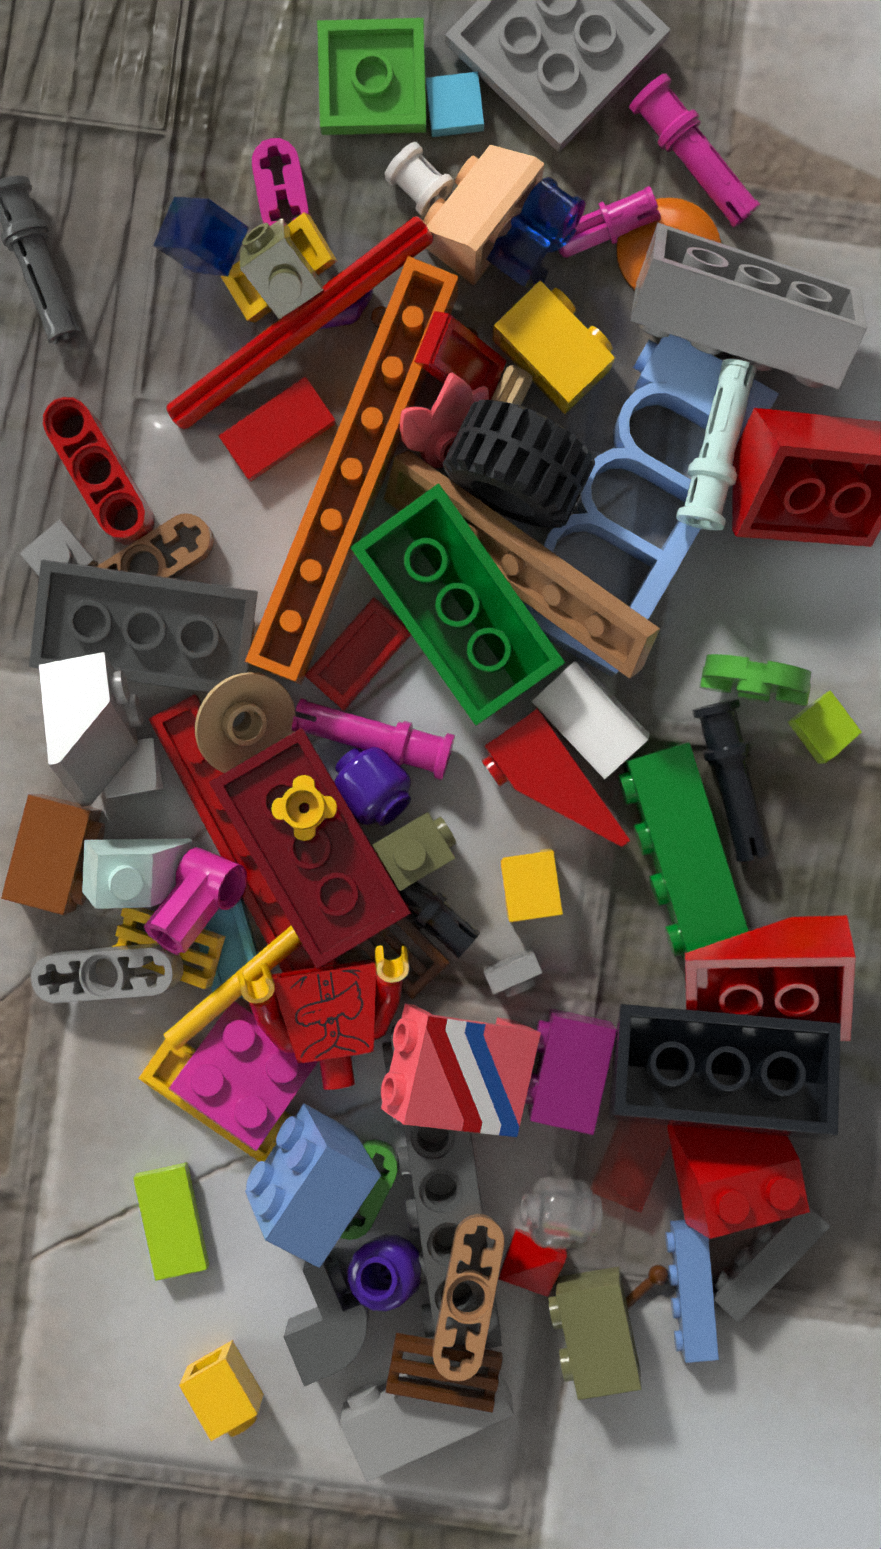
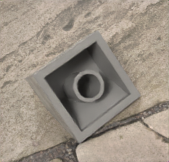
M105 652L39 665L48 763L81 807L93 804L137 749L136 727L143 725V712L137 694L130 695L123 670L115 671Z

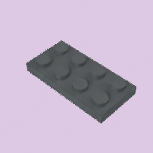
M43 559L40 564L29 667L39 669V665L105 652L115 671L123 670L127 681L210 692L226 678L240 673H247L249 663L245 662V659L251 647L258 591Z

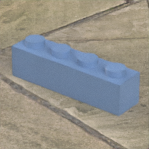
M685 1220L670 1221L671 1232H665L667 1252H672L673 1265H668L670 1285H675L676 1298H671L672 1315L674 1319L678 1318L679 1330L674 1331L676 1352L681 1351L685 1363L719 1360L709 1238L686 1225Z

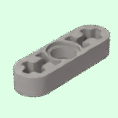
M158 943L60 951L40 959L34 965L31 972V984L35 993L42 1000L49 1003L155 996L173 988L179 983L183 975V961L180 954L175 955L163 949ZM100 959L109 960L115 965L118 972V980L114 987H107L98 980L96 966ZM154 961L155 965H163L165 969V974L157 977L155 973H141L134 977V968L141 967ZM57 970L58 973L64 974L79 970V979H74L61 985L60 981L52 980L51 971Z

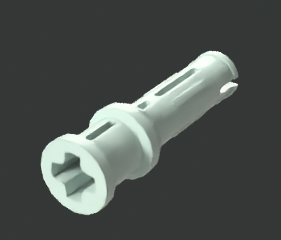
M726 359L722 361L719 382L706 426L703 445L699 458H695L688 467L687 474L691 477L685 505L678 509L676 519L686 525L706 530H723L725 527L726 519L722 516L728 488L734 485L737 479L736 468L732 466L737 441L739 440L750 389L757 371L756 366L749 365L750 363L739 359Z

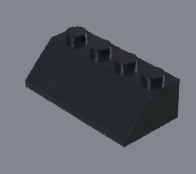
M620 1004L612 1062L609 1120L823 1140L837 1136L841 1023Z

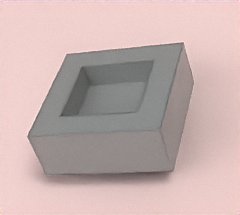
M60 519L20 552V555L38 576L41 560L43 559L87 566H95L98 563L66 523Z
M532 948L484 968V974L493 995L504 990L506 997L517 995L536 985L533 977L543 973Z

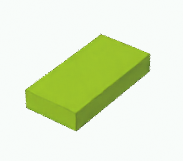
M188 1162L136 1173L133 1180L155 1281L207 1270L210 1263Z

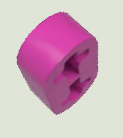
M270 138L262 141L255 148L252 155V170L263 223H268L271 226L277 222L272 220L280 218L278 200L288 199L292 215H301L304 212L310 215L301 165L296 149L288 141L281 138ZM280 156L282 163L288 164L283 166L282 170L285 184L275 186L271 170L265 169L270 167L271 157Z

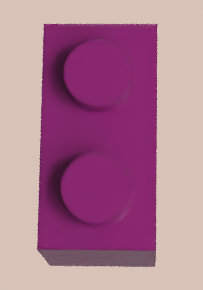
M550 1008L548 1020H538L536 1030L541 1032L537 1048L540 1056L536 1073L531 1074L525 1104L529 1105L528 1114L530 1121L594 1135L617 1029L611 1021Z

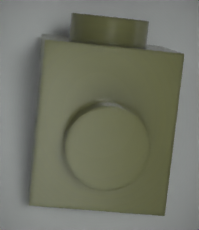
M283 218L271 226L268 223L260 224L245 236L242 241L243 246L240 248V269L279 320L323 291L322 280L291 240L290 227Z
M426 812L372 844L398 891H401L454 860L455 857L450 847L456 845L457 842L441 816L433 821L430 814Z

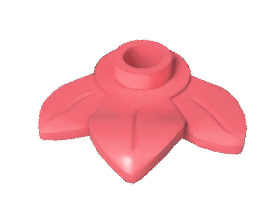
M449 373L431 410L423 407H409L401 411L400 433L404 445L410 450L420 452L422 459L433 468H442L443 462L471 405L474 402H479V400H489L488 388L482 386L472 391L462 378L454 373Z

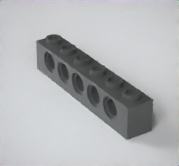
M395 1026L391 1030V1041L382 1043L386 1074L390 1071L395 1049L393 1045ZM393 1118L394 1127L404 1126L407 1146L398 1147L399 1165L402 1180L412 1178L415 1199L406 1200L407 1219L410 1232L420 1231L422 1251H419L421 1265L420 1285H428L430 1298L429 1304L421 1305L423 1327L426 1338L434 1337L443 1296L442 1289L445 1285L452 1246L446 1247L439 1244L434 1236L444 1227L457 1228L459 1223L470 1215L483 1214L471 1132L448 1130L447 1136L442 1141L429 1143L419 1135V1126L403 1125ZM436 1174H446L455 1181L456 1185L451 1192L438 1195L431 1192L426 1183L430 1177ZM477 1226L475 1234H465L464 1242L469 1243L472 1247L470 1265L460 1260L457 1270L473 1269L485 1276H489L491 1267L481 1268L479 1265L481 1252L484 1247H488L485 1226ZM463 1281L470 1286L471 1290L466 1296L457 1299L452 1298V1301L461 1311H475L483 1303L484 1290L477 1282ZM496 1296L494 1298L485 1348L502 1346ZM448 1317L446 1326L456 1325L455 1343L465 1345L467 1327L478 1332L480 1323L463 1324Z

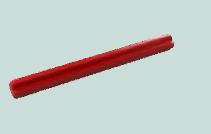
M418 216L410 219L323 286V291L276 321L167 405L166 410L172 421L180 429H188L401 268L408 256L414 258L430 246L434 240L433 235L423 220Z

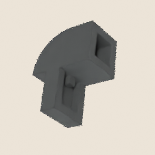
M330 1254L320 1268L305 1261L303 1273L318 1307L289 1318L283 1336L304 1386L346 1368L359 1354L367 1333L369 1308L360 1304L352 1293L346 1295L345 1292L350 1290L348 1275L341 1260L332 1261Z

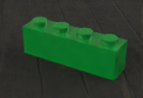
M690 742L680 743L624 761L622 764L625 773L618 774V782L626 804L635 803L641 823L633 825V829L642 855L651 854L657 874L649 876V881L658 906L666 904L670 914L672 925L665 926V932L674 957L682 955L685 961V953L749 932Z

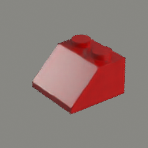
M667 1125L685 1223L694 1230L712 1239L810 1213L800 1158L788 1136Z

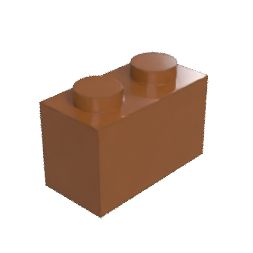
M28 794L1 899L61 915L76 911L77 904L83 905L87 899L82 892L84 840H103L105 823L99 822L102 810L90 806L81 807L78 803L44 794Z

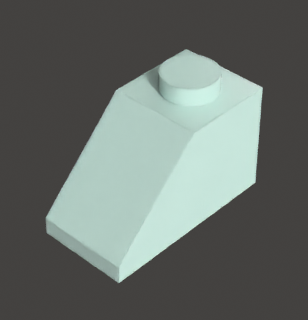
M190 838L84 840L82 892L95 909L142 908L160 904L175 887L178 865L183 856L192 849V840Z

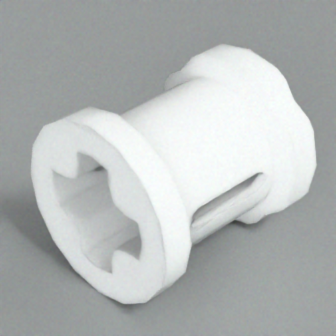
M412 142L393 158L384 175L385 180L390 185L398 184L417 203L416 211L424 217L439 198L444 200L447 198L454 187L455 181L449 174L441 175L422 156V147L417 142Z

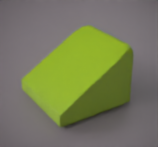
M831 690L787 721L818 764L829 762L862 733Z

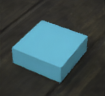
M478 72L426 78L432 137L484 131Z

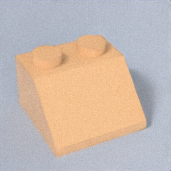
M489 145L479 159L474 155L471 156L455 179L458 187L447 201L439 198L424 217L423 222L432 233L434 239L433 243L426 249L472 285H475L538 204L544 163L534 156Z

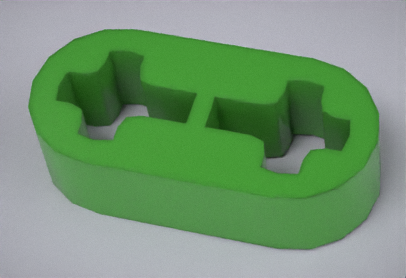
M374 1139L362 1143L371 1159L376 1153L384 1157L383 1167L388 1172L386 1174L379 1172L380 1178L360 1206L359 1214L364 1219L354 1218L340 1238L353 1240L366 1235L372 1227L396 1179L398 1156L394 1148L385 1141Z

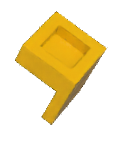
M543 849L536 853L508 856L501 859L505 891L504 899L509 922L563 915L554 851L552 849Z

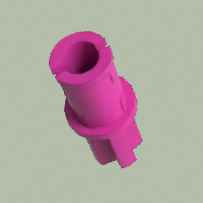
M645 187L639 192L606 206L603 201L598 203V210L556 227L554 238L560 254L568 258L607 240H610L613 245L618 242L617 237L641 226L661 220L651 187Z

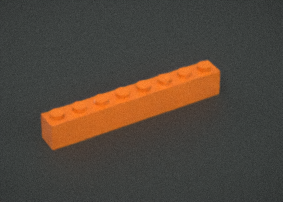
M410 256L407 257L245 659V662L302 685L305 678L304 675L307 673L354 556L350 547L357 543L362 536L401 439V411L414 406L426 377L427 371L414 362L434 311L451 314L458 297L459 276Z

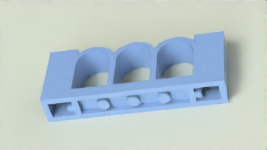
M672 334L668 337H662L659 344L650 339L648 340L633 367L641 372L634 387L636 390L623 404L613 429L614 448L598 455L594 459L595 466L577 501V511L579 514L571 515L565 526L553 528L547 535L544 546L553 552L555 545L561 538L573 532H588L650 566L651 568L629 604V607L647 620L691 547L700 528L677 521L662 549H659L609 520L599 512L592 499L591 485L599 474L609 469L622 468L639 475L683 502L686 501L691 479L643 452L635 444L630 434L629 426L630 417L635 411L645 406L659 405L676 412L706 430L719 382L722 360L712 354L696 349L688 340ZM755 379L750 389L739 439L753 409H771L779 393ZM522 601L550 642L611 677L617 674L618 670Z

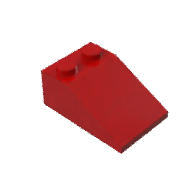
M847 915L789 917L685 953L686 1010L841 1023L840 1041H851L856 956Z

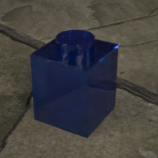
M174 197L153 246L193 273L228 276L249 227L210 199Z

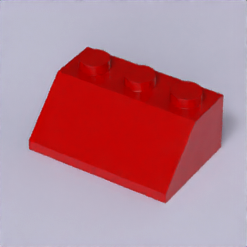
M754 408L734 453L733 466L736 468L737 479L736 483L732 485V531L735 536L872 547L881 530V421Z

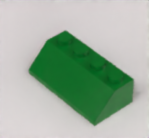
M439 483L350 547L475 726L481 724L565 663Z

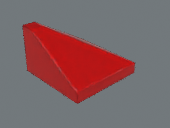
M515 1228L498 1280L548 1297L567 1258L565 1245Z

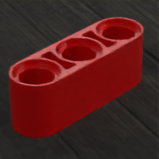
M61 397L51 402L43 414L45 433L100 527L109 536L124 545H131L154 529L153 513L100 421L81 401L73 397ZM73 416H83L84 425L81 432L74 437L64 438L62 427L65 421ZM109 461L111 472L108 478L100 484H90L88 476L91 467L97 462ZM127 506L136 507L138 519L135 525L125 531L117 530L115 517L118 511Z

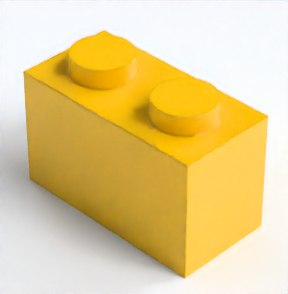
M540 280L494 324L492 340L518 367L530 373L532 381L566 414L610 371L615 357L610 353L613 347L608 338L594 326H590L587 329L574 315L576 309L571 300L558 288H553L550 291Z

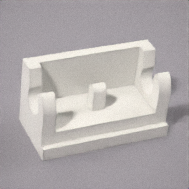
M579 658L532 700L534 705L604 779L649 739L650 733Z

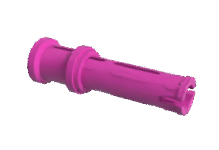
M666 73L662 74L650 82L634 98L629 109L634 115L640 113L659 136L657 141L659 147L667 152L672 150L675 152L729 220L732 228H735L751 215L750 212H754L760 206V203L753 198L698 128L701 123L699 114L695 109L687 110L669 87L671 84L669 76Z
M304 698L299 700L295 711L316 717V721L313 722L294 716L292 731L295 732L303 728L306 734L364 750L378 747L387 753L388 757L399 766L405 764L428 770L434 773L435 779L443 780L454 745V734L447 733L444 737L414 729L412 722L405 720L403 723L398 722L395 727L380 721L309 702Z

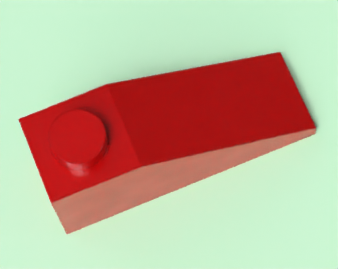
M538 709L483 746L489 756L483 759L482 763L499 787L508 781L515 791L622 847L631 841Z

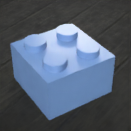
M303 1103L296 1115L290 1116L282 1124L277 1134L276 1145L265 1162L260 1161L252 1169L247 1180L245 1193L265 1241L320 1268L381 1175L353 1130Z

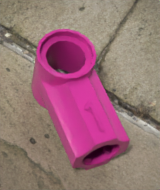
M195 847L189 850L178 865L175 887L144 925L148 936L160 944L163 949L175 955H179L180 952L185 953L218 909L229 910L239 902L247 884V871L244 866L202 848Z

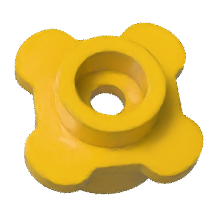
M301 775L293 780V787L287 790L282 798H277L273 801L271 810L276 819L285 820L294 829V836L297 839L308 841L315 837L316 828L325 818L335 816L337 803L334 798L323 796L315 788V781L310 776ZM302 803L309 805L307 813L300 812L299 807Z

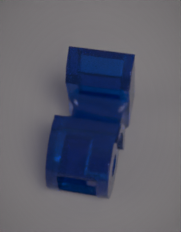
M546 177L542 179L528 195L521 213L512 218V227L508 233L496 239L486 260L528 289H532L540 280L544 283L548 270L542 266V260L547 253L555 252L570 242L577 231L576 227L584 213L585 201L579 196L572 197L559 188L557 181L553 178Z

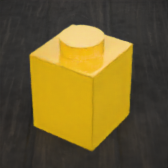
M233 1340L188 1365L179 1384L210 1441L225 1433H228L230 1437L239 1435L251 1427L257 1420L256 1415H258L264 1394Z

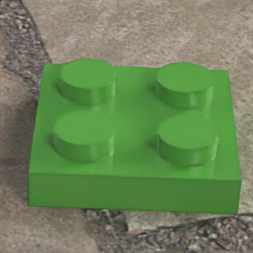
M424 18L317 20L321 135L425 133Z

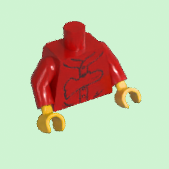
M379 945L375 949L376 966L372 959L327 965L319 969L314 967L271 975L268 964L262 963L263 976L259 980H246L242 970L237 973L242 996L249 1002L257 1025L279 1051L288 1054L294 1053L297 1063L319 1061L323 1089H342L355 1085L351 1056L373 1052L374 1041L385 1036L401 1001L403 979L409 972L407 947L401 946L402 953L399 958L386 960L384 958L383 946Z

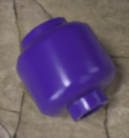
M372 747L361 752L358 748H354L347 752L336 764L335 771L338 775L334 783L360 824L372 825L378 823L380 826H385L394 821L410 804L411 796L408 794L411 787L410 776L401 766L392 761L382 749Z
M384 1234L366 1242L354 1253L348 1266V1283L352 1294L360 1304L373 1311L387 1312L399 1308L420 1287L421 1265L419 1251L411 1241L399 1235Z

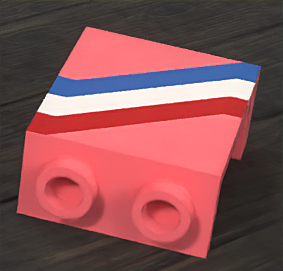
M405 1003L402 1018L397 1022L393 1032V1045L395 1049L390 1071L385 1075L381 1085V1109L403 1125L517 1137L541 1032L516 1020L497 1017L496 1024L451 1018L433 1015L416 1005Z

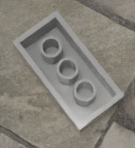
M657 223L636 282L630 320L638 323L640 329L650 335L668 337L672 334L690 340L693 347L708 354H719L721 351L741 357L743 361L749 362V365H755L757 370L770 371L772 368L791 373L798 382L813 388H821L824 384L837 389L840 388L867 330L860 289L661 223Z

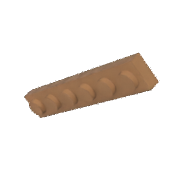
M407 450L394 457L384 500L401 511L439 483L522 601L629 679L643 669L660 630L659 627L411 451Z

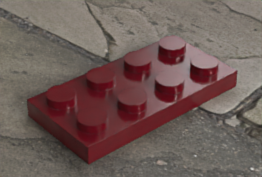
M303 728L298 729L209 782L316 969L323 967L412 914ZM301 775L310 776L315 781V788L323 796L334 798L337 803L335 816L325 818L316 828L315 837L308 841L297 839L294 836V829L285 820L276 819L271 810L273 801L277 798H282L286 791L293 787V780ZM302 803L299 807L300 812L307 813L309 805Z

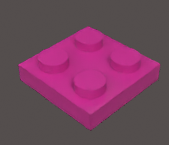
M233 1002L226 1008L168 1090L249 1148L257 1151L318 1061L297 1063L294 1053L288 1054L279 1051L257 1025L254 1015L238 1003Z

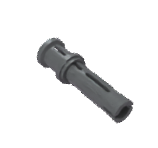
M19 175L9 176L0 179V222L3 228V232L0 234L1 240L8 250L15 252L41 318L48 342L50 344H59L79 336L81 330L73 316L61 280L45 243L48 238L47 233L49 232L47 224L44 220L38 218L29 195L32 191V185L29 178Z

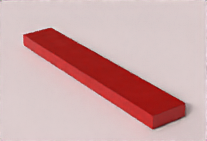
M194 694L150 717L149 721L220 856L240 864L246 869L247 884L242 897L267 945H269L289 928L291 924L209 783L224 773L210 765L198 748L195 737V722L202 703L198 695ZM302 944L278 964L282 972L315 967ZM336 958L324 966L339 964Z

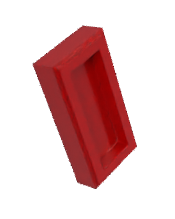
M434 311L414 361L443 384L449 373H454L462 378L472 391L478 387L486 386L488 388L489 400H491L506 364V360L452 315L439 311Z
M305 376L218 436L249 482H252L336 424V421Z
M373 597L304 676L343 711H346L412 635L398 617Z

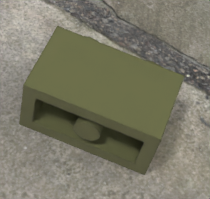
M620 1267L558 1277L556 1296L548 1297L549 1311L554 1330L563 1329L567 1348L559 1349L561 1369L565 1382L574 1381L577 1399L583 1400L642 1390L641 1368Z

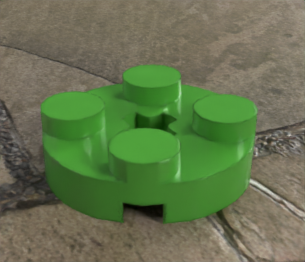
M708 654L706 655L705 666H703L699 688L731 693L733 686L737 687L738 698L769 702L770 694L775 693L776 701L807 706L812 672L804 668L779 662L768 661L765 664L749 661V657Z

